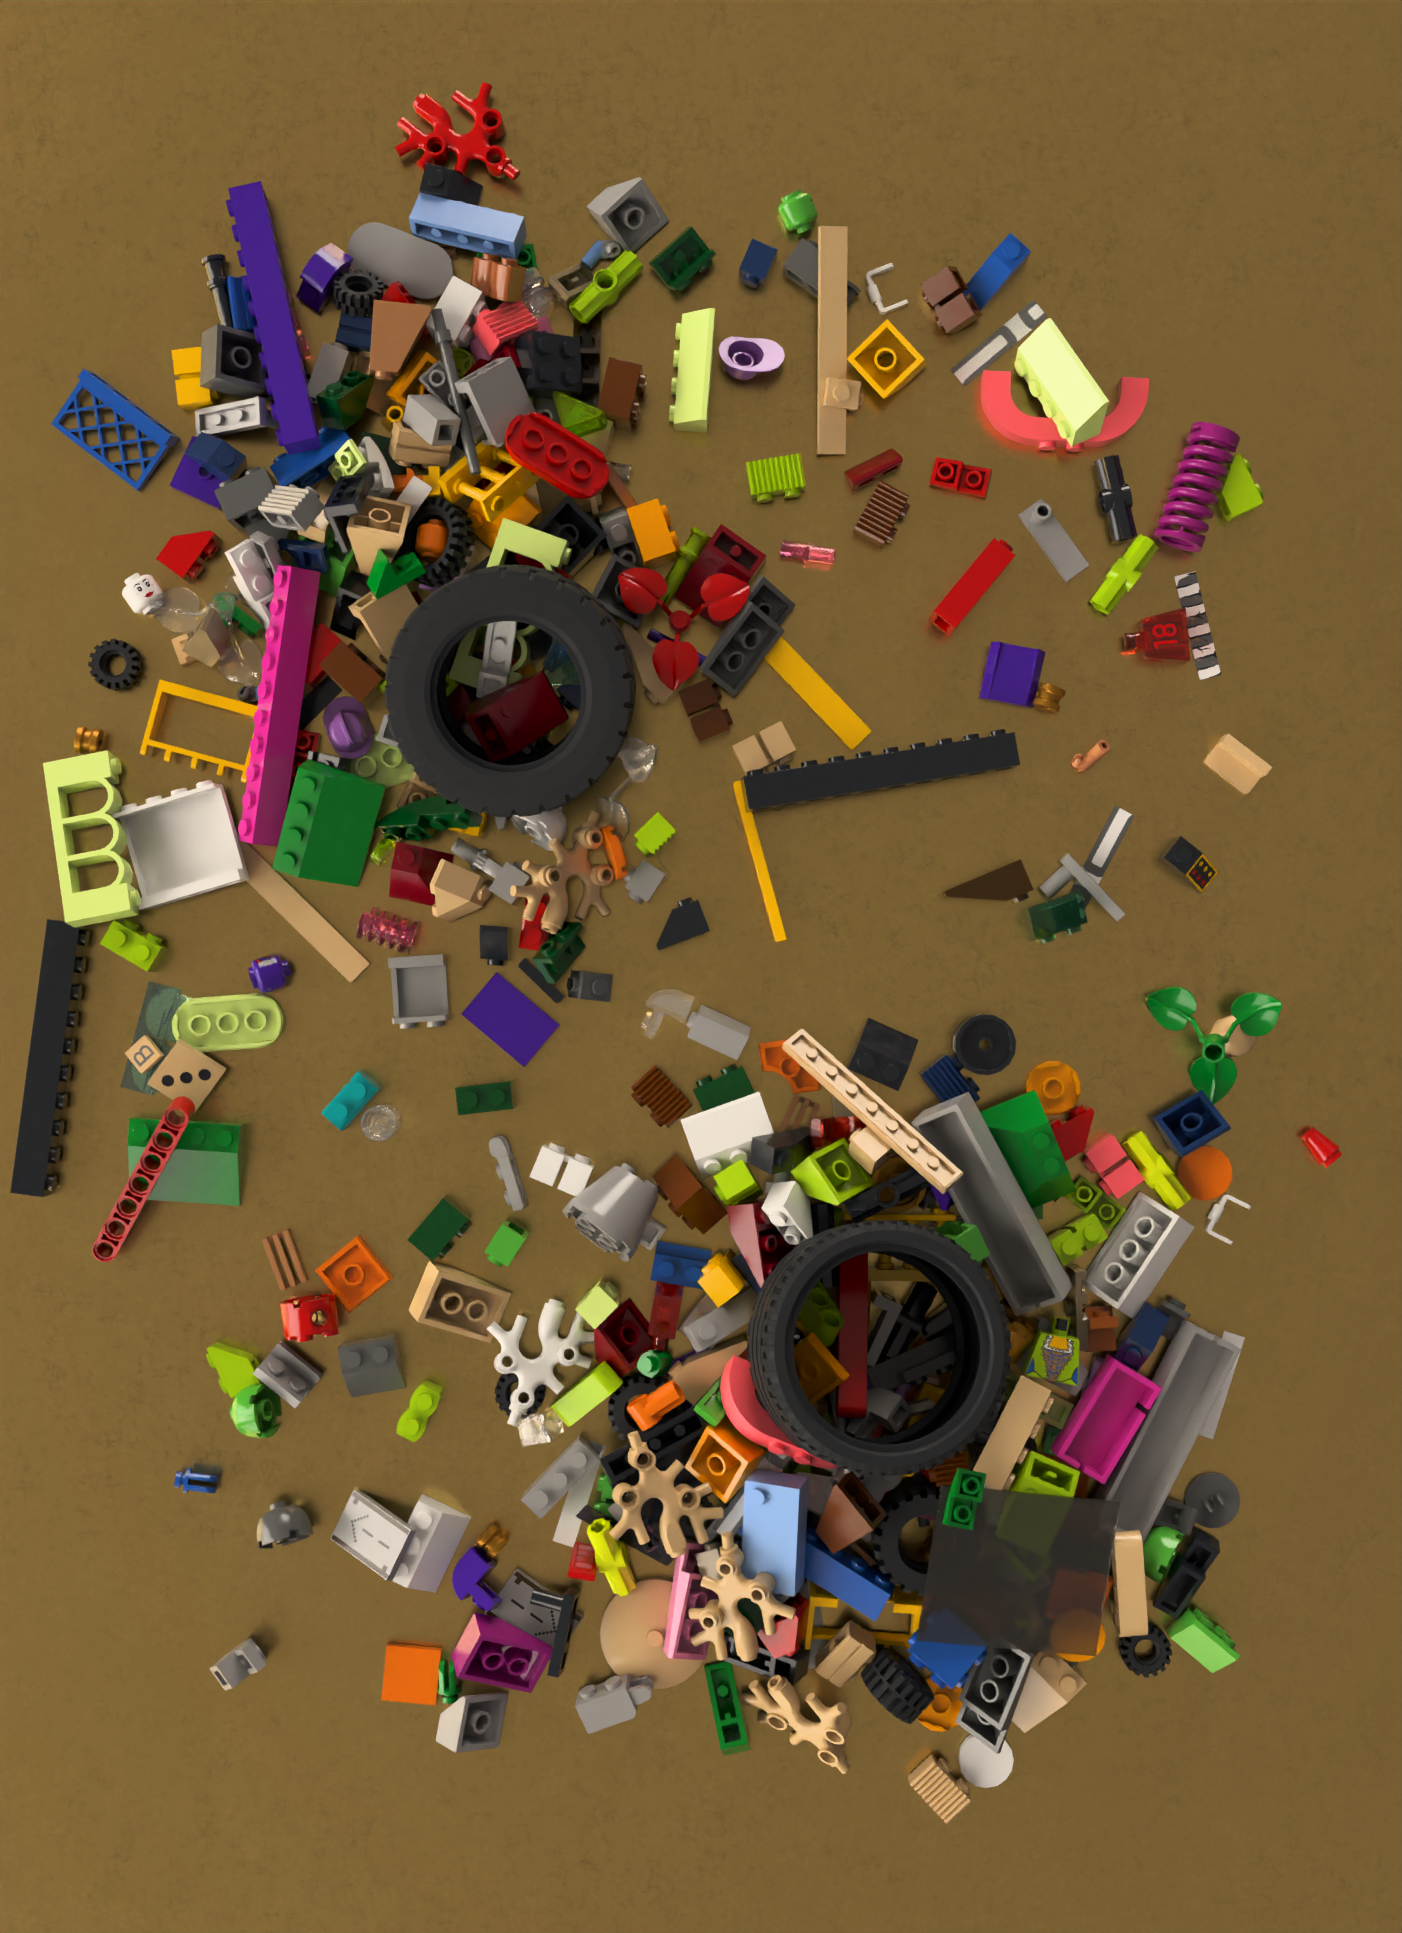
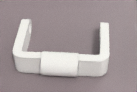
M893 263L871 270L865 277L868 286L866 290L871 303L875 304L878 313L881 315L888 314L909 304L906 299L884 308L877 285L872 280V277L893 269Z
M1222 1194L1217 1204L1214 1203L1207 1217L1209 1220L1205 1226V1231L1233 1245V1241L1213 1232L1212 1229L1215 1223L1218 1222L1227 1199L1249 1210L1252 1206L1228 1194Z

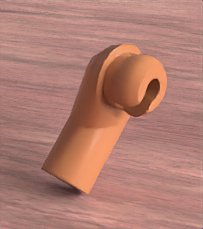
M1100 740L1084 756L1076 754L1072 759V766L1080 772L1088 771L1110 750V744L1106 740Z

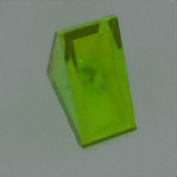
M554 391L552 396L564 428L579 437L606 429L608 423L602 410Z

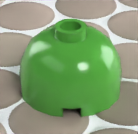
M263 1382L250 1385L238 1392L230 1407V1417L238 1431L245 1436L258 1439L274 1436L280 1425H275L276 1416H281L282 1411L280 1397Z
M1156 1526L1150 1529L1143 1543L1144 1570L1148 1578L1158 1584L1162 1583V1578L1165 1579L1178 1554L1176 1549L1178 1544L1182 1545L1184 1534L1167 1526Z

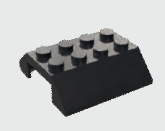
M696 1405L640 1436L642 1442H646L648 1449L655 1454V1466L659 1470L666 1471L676 1459L684 1467L687 1464L708 1426L707 1421L693 1410ZM630 1442L599 1459L612 1490L620 1483H628L631 1486H635L639 1481V1470L628 1462ZM642 1454L639 1455L637 1461L641 1459ZM683 1468L674 1480V1487L679 1484H688L695 1488L703 1483L686 1468ZM713 1492L701 1497L700 1504L703 1507H714L707 1498ZM718 1497V1500H719V1502L721 1503V1505L724 1506L725 1508H727V1507L729 1506V1504H730V1501L727 1502V1503H724V1502ZM658 1498L648 1499L641 1508V1518L650 1539L648 1543L642 1545L647 1553L658 1547L651 1532L655 1534L660 1544L663 1545L658 1526L663 1512V1503ZM683 1515L679 1522L684 1530L687 1531L692 1528L689 1517Z

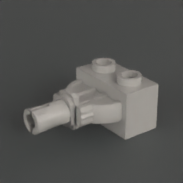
M458 838L451 848L453 853L471 864V870L476 872L479 868L495 878L488 890L514 906L518 905L522 897L511 896V886H529L532 883L529 873L522 870V864L516 860L513 865L506 861L504 866H501L487 857L489 850L486 848L479 850L461 838Z

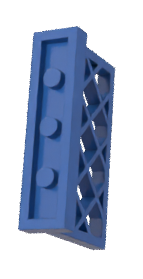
M83 369L78 376V379H80L79 383L51 425L133 488L140 491L170 446L174 447L180 438L96 373ZM84 389L92 394L93 406L81 408L79 397ZM111 408L114 412L115 422L102 424L100 409ZM94 410L97 425L84 427L82 412ZM76 413L78 428L69 430L61 424L67 414ZM120 416L124 418L126 421H121ZM132 424L135 427L137 439L124 441L122 425ZM116 426L118 442L106 444L103 428ZM98 430L100 445H88L85 431ZM154 441L160 448L154 456L145 457L143 442ZM138 443L140 459L127 460L125 445ZM119 446L121 462L112 463L108 460L106 448ZM141 463L142 474L137 481L130 477L128 464Z

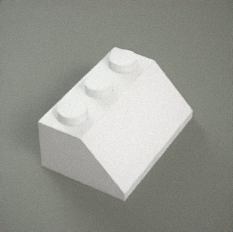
M759 1092L681 1119L702 1179L723 1171L741 1159L744 1163L749 1162L752 1137L774 1133Z
M422 1494L407 1523L417 1531L395 1574L393 1582L409 1589L436 1593L471 1517Z

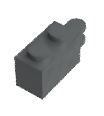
M802 238L783 264V274L817 298L818 243L813 240L808 242ZM847 280V308L851 307V300L854 296H858L861 292L849 280Z

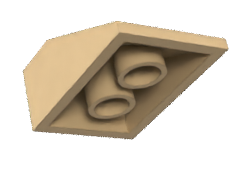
M429 1260L408 1311L419 1323L491 1343L493 1335L487 1328L494 1321L499 1325L512 1293L456 1268Z
M1044 1635L1031 1646L1034 1658L1012 1721L1024 1733L1067 1704L1087 1684L1083 1674L1075 1666H1072L1069 1661L1059 1657L1052 1649L1051 1642Z

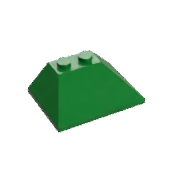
M1035 1090L980 1111L1031 1208L1076 1191Z

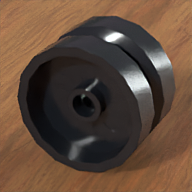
M975 1014L966 1017L957 1025L952 1035L951 1048L954 1056L963 1068L976 1074L991 1075L1001 1072L1010 1064L1016 1050V1039L1013 1030L1004 1020L994 1015ZM983 1039L989 1041V1045L984 1048L985 1050L981 1049L979 1045Z

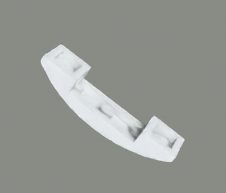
M500 621L488 624L476 697L481 698L508 685L518 622Z

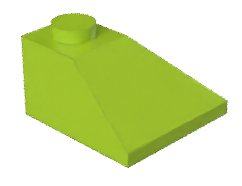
M845 1138L808 1156L791 1171L806 1195L836 1206L870 1188L875 1183L868 1172L847 1153L849 1144Z

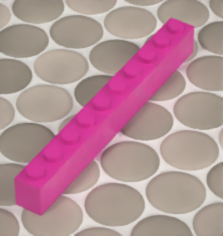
M278 565L274 575L273 583L275 587L273 599L269 607L271 615L269 627L266 631V651L262 659V679L258 687V707L254 714V736L250 742V764L246 770V792L242 798V820L238 826L239 840L243 842L278 847L287 811L321 572Z

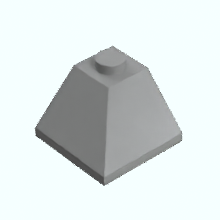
M640 177L606 188L586 206L605 233L612 240L620 244L623 252L627 250L634 253L669 221Z
M504 1691L462 1696L440 1714L436 1742L455 1753L497 1748L499 1746L508 1693Z

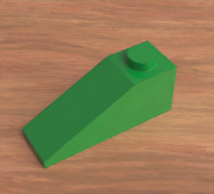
M725 1661L704 1666L722 1753L726 1756L751 1750L732 1663Z

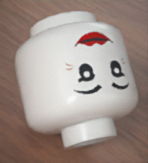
M135 573L124 581L126 586L122 591V595L133 612L137 614L143 613L146 616L163 605L161 600L164 597V593L153 576L149 574L140 576L139 573Z

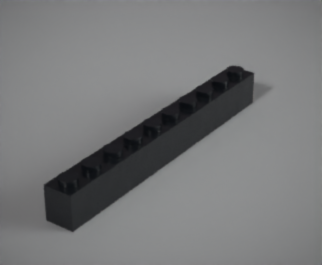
M1005 729L991 731L988 737L979 738V734H970L963 736V741L952 742V738L937 740L936 745L927 747L925 742L909 745V750L899 751L898 747L882 749V754L872 755L871 751L855 754L854 759L845 760L844 756L828 758V763L818 764L817 760L802 762L799 768L791 769L789 764L774 767V772L763 773V769L747 771V776L740 780L746 813L1013 769L1020 765L1015 732L1006 733Z
M47 919L10 1193L45 1197L51 1195V1191H54L56 1187L57 1176L54 1175V1168L60 1159V1148L57 1147L58 1138L62 1136L64 1130V1121L61 1120L62 1109L66 1108L68 1101L65 1086L71 1077V1066H68L69 1057L75 1049V1040L72 1039L73 1028L77 1027L79 1014L76 1012L77 1001L82 996V985L79 982L80 975L84 973L86 967V958L83 957L84 946L88 945L90 938L87 925L74 928L65 923V921Z

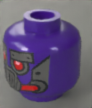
M277 954L256 958L252 961V967L248 968L253 988H258L262 993L284 988L287 983L286 977L291 976L287 960L281 961Z

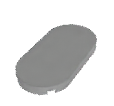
M371 222L360 226L349 240L348 255L353 258L351 265L356 271L357 269L362 270V273L369 271L371 276L376 274L379 276L378 280L381 279L383 285L388 287L392 283L399 281L411 296L419 299L431 300L439 297L444 293L451 278L455 275L452 260L442 247L382 223Z

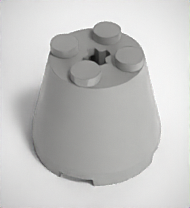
M623 1163L621 1167H612L570 1200L563 1209V1214L568 1219L571 1216L573 1217L574 1223L577 1226L576 1229L588 1240L607 1253L609 1251L612 1253L616 1251L620 1254L619 1258L627 1262L635 1254L658 1200L656 1195L658 1188L648 1180L643 1182L635 1176L636 1171L631 1166Z

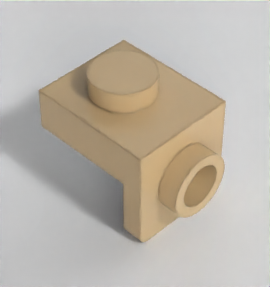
M833 377L826 378L823 406L846 409L849 412L858 410V406H861L863 401V389H860L861 382Z

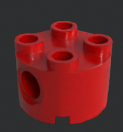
M335 1294L307 1295L287 1299L279 1303L283 1334L286 1337V1341L297 1340V1342L313 1340V1335L322 1334L323 1337L339 1334Z

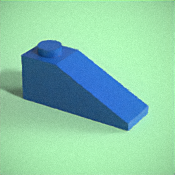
M1010 233L966 284L968 289L963 293L965 296L971 293L980 311H982L1027 262L1031 251Z

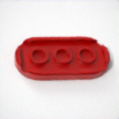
M540 413L518 415L508 425L504 438L505 447L515 462L575 498H592L604 489L610 473L606 464L607 460L599 449Z

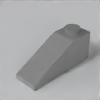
M752 1287L727 1301L719 1308H715L683 1327L696 1352L713 1345L750 1321L753 1315L752 1309L758 1295Z

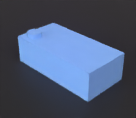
M755 1468L745 1480L742 1552L745 1560L741 1566V1571L747 1579H754L758 1573L767 1572L776 1581V1587L772 1593L795 1597L804 1584L809 1477Z

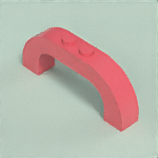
M983 370L980 377L981 404L991 425L1004 437L1020 444L1039 446L1041 450H1054L1056 447H1066L1067 451L1078 452L1083 451V448L1102 447L1119 440L1133 427L1141 416L1149 393V378L1121 377L1117 383L1115 409L1104 418L1100 434L1071 447L1066 438L1063 439L1060 436L1057 425L1052 418L1029 416L1015 406L1010 393V371Z
M734 1355L725 1364L720 1384L721 1400L729 1420L742 1435L752 1442L768 1448L769 1452L777 1455L784 1454L793 1458L799 1464H809L825 1469L841 1468L817 1458L803 1448H800L777 1427L769 1413L757 1400L749 1369L751 1368L750 1362ZM879 1425L871 1438L880 1437L883 1426Z

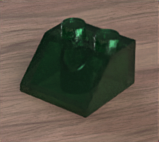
M1081 890L1021 910L1031 941L1039 940L1040 945L1055 940V934L1065 931L1066 935L1081 931V925L1088 923Z

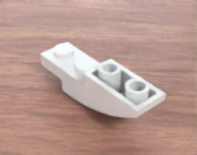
M246 539L226 551L225 554L236 574L233 576L235 583L253 613L267 631L271 615L269 607L273 599L275 586L252 539Z

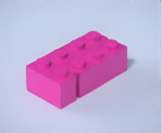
M1107 1354L1050 1449L1057 1457L1077 1469L1080 1468L1082 1472L1105 1484L1146 1416L1145 1413L1136 1407L1137 1402L1150 1410L1162 1388Z

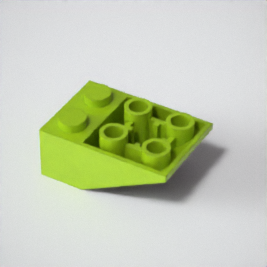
M1028 1451L1022 1464L1016 1462L1012 1473L1016 1476L1009 1490L1006 1491L995 1535L1045 1556L1074 1498L1080 1471L1034 1451Z

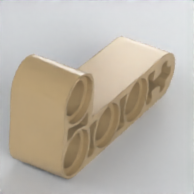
M1139 1530L1111 1532L1110 1542L1114 1586L1111 1614L1114 1626L1119 1637L1148 1635L1141 1533Z

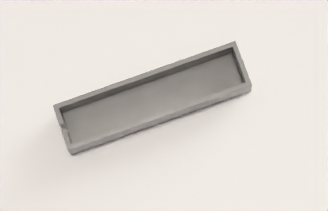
M964 1093L923 1110L911 1124L918 1133L964 1173L963 1177L948 1192L964 1222L977 1225L990 1252V1255L984 1259L1015 1316L1034 1311L1039 1306L1042 1308L1063 1301L1073 1285L970 1093Z
M1182 1319L1151 1380L1160 1386L1162 1390L1150 1410L1139 1404L1138 1408L1146 1414L1144 1420L1105 1484L1099 1483L1089 1503L1100 1514L1098 1528L1108 1533L1139 1530L1142 1543H1144L1241 1351L1239 1347Z

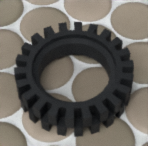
M428 497V500L423 501L408 523L403 543L397 551L398 554L395 555L394 560L396 561L399 557L413 552L420 561L419 554L415 551L418 527L428 523L430 519H444L449 528L446 548L436 562L428 566L423 565L426 573L413 580L429 587L443 586L444 582L448 583L453 580L451 575L458 577L461 574L458 566L463 568L467 566L468 563L463 560L464 556L471 557L473 551L467 549V546H474L475 539L468 537L475 534L474 528L469 526L473 523L471 518L467 517L468 513L447 500L439 497Z

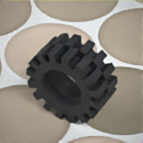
M352 269L348 270V274L344 271L340 272V276L336 275L333 284V304L337 310L341 309L343 314L350 312L352 317H355V314H359V318L364 317V314H367L369 317L373 316L374 300H381L383 297V281L381 279L378 280L379 276L376 274L371 276V272L366 271V273H362L360 269H357V272H353Z
M110 639L109 642L104 640L101 642L103 645H96L94 647L96 652H91L89 656L92 658V662H88V666L92 668L90 673L91 676L95 677L94 680L97 683L114 691L126 690V687H133L134 681H139L140 677H138V674L143 672V668L140 667L143 661L139 658L140 654L133 646L116 639ZM113 655H121L126 662L125 670L119 675H111L106 669L107 660Z
M515 1373L502 1374L495 1388L496 1403H499V1409L501 1411L504 1410L509 1417L512 1411L509 1409L511 1404L510 1387L515 1382H519ZM540 1385L535 1389L534 1403L528 1408L526 1415L522 1414L524 1418L536 1413L538 1408L541 1407L545 1397V1385Z
M1148 1622V1635L1119 1639L1121 1658L1127 1668L1133 1671L1135 1675L1140 1676L1142 1674L1144 1677H1149V1674L1152 1673L1153 1676H1157L1158 1670L1163 1672L1166 1669L1164 1665L1170 1664L1169 1655L1172 1656L1171 1644L1164 1632L1158 1626H1153L1150 1622ZM1141 1640L1152 1641L1155 1644L1153 1656L1148 1659L1137 1657L1135 1654L1137 1643Z

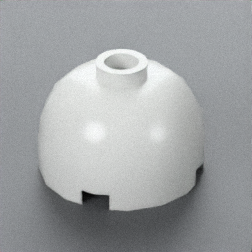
M562 807L551 811H543L537 815L524 817L513 815L511 818L513 825L523 836L528 832L535 838L531 841L532 843L548 851H552L548 843L554 838H557L561 843L567 830V821L561 811Z

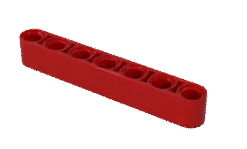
M184 1096L175 1098L163 1114L93 1244L92 1254L98 1261H112L124 1244L194 1115L195 1105L189 1098ZM174 1110H180L185 1117L178 1116ZM162 1132L169 1133L173 1139L166 1138ZM150 1155H156L160 1161L152 1159ZM138 1177L145 1178L148 1183L142 1182ZM127 1199L133 1200L136 1205L130 1204ZM115 1221H120L124 1226H119ZM104 1243H109L112 1248L107 1247Z
M868 1253L855 1256L838 1265L837 1308L843 1316L844 1325L837 1335L836 1360L850 1375L843 1383L836 1387V1417L866 1418Z

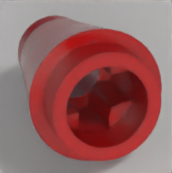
M1314 1127L1301 1137L1318 1165L1322 1164L1327 1168L1342 1155L1338 1150L1339 1146Z

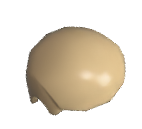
M1231 1015L1217 1020L1210 1034L1225 1036L1231 1024L1237 1019ZM1239 1024L1230 1036L1229 1042L1226 1043L1225 1056L1237 1057L1251 1051L1256 1042V1037L1245 1034Z

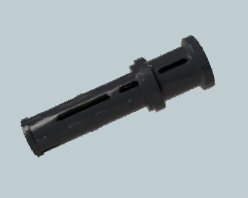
M214 254L201 259V263L206 268L209 280L207 288L213 292L220 324L233 328L227 284L228 277L224 265L226 261L225 255Z

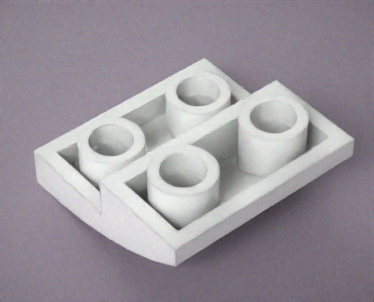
M364 437L358 446L359 451L367 462L363 473L370 472L374 480L368 496L387 499L394 489L389 467L374 441L370 437Z

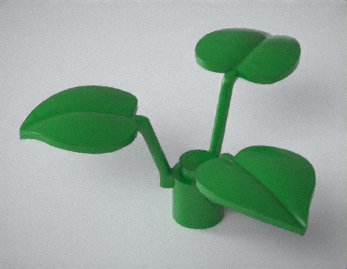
M1168 987L1150 993L1148 996L1149 1009L1160 1025L1172 1031H1180L1186 1026L1188 1020L1194 1027L1199 1041L1203 1043V1056L1196 1059L1191 1065L1190 1079L1198 1091L1202 1090L1212 1104L1217 1103L1230 1091L1237 1077L1236 1064L1231 1058L1224 1057L1226 1043L1229 1042V1038L1235 1028L1240 1024V1028L1245 1034L1255 1037L1263 1036L1274 1028L1282 1009V1003L1271 995L1259 992L1243 994L1231 1005V1014L1237 1020L1231 1024L1225 1036L1222 1037L1219 1034L1204 1036L1195 1018L1191 1016L1196 1011L1197 1003L1190 991L1182 987Z

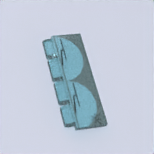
M149 981L132 1046L141 1037L148 1035L165 1056L146 1074H141L128 1058L120 1087L151 1096L154 1091L159 1092L148 1085V1081L173 1048L168 1046L167 1042H177L172 1031L173 1016L178 1008L190 999L180 995V989Z

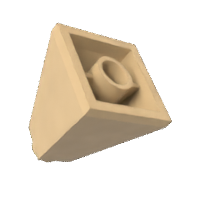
M367 495L359 513L350 516L347 534L361 573L369 577L379 549H381L388 561L392 562L403 543L412 504Z

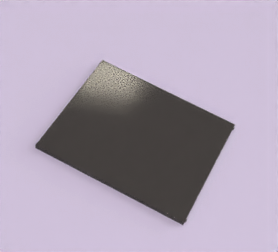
M941 1484L917 1640L1096 1656L1120 1502L984 1488L982 1502L977 1503L972 1531L942 1524L951 1485Z

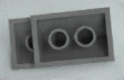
M760 575L750 590L745 605L731 619L700 666V671L735 697L785 630L780 625L796 604L764 576Z
M1009 1631L1001 1632L993 1637L984 1635L983 1640L989 1644L985 1649L988 1654L978 1666L973 1664L971 1667L970 1676L965 1682L958 1699L962 1702V1706L955 1721L997 1754L1001 1752L1034 1658L1028 1638Z

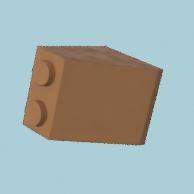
M374 300L369 370L371 374H375L376 379L393 381V376L400 375L431 316V306Z

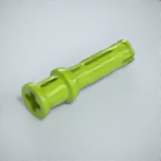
M695 527L690 529L691 535L684 546L679 547V557L665 578L667 592L660 599L667 607L689 570L711 539V537Z

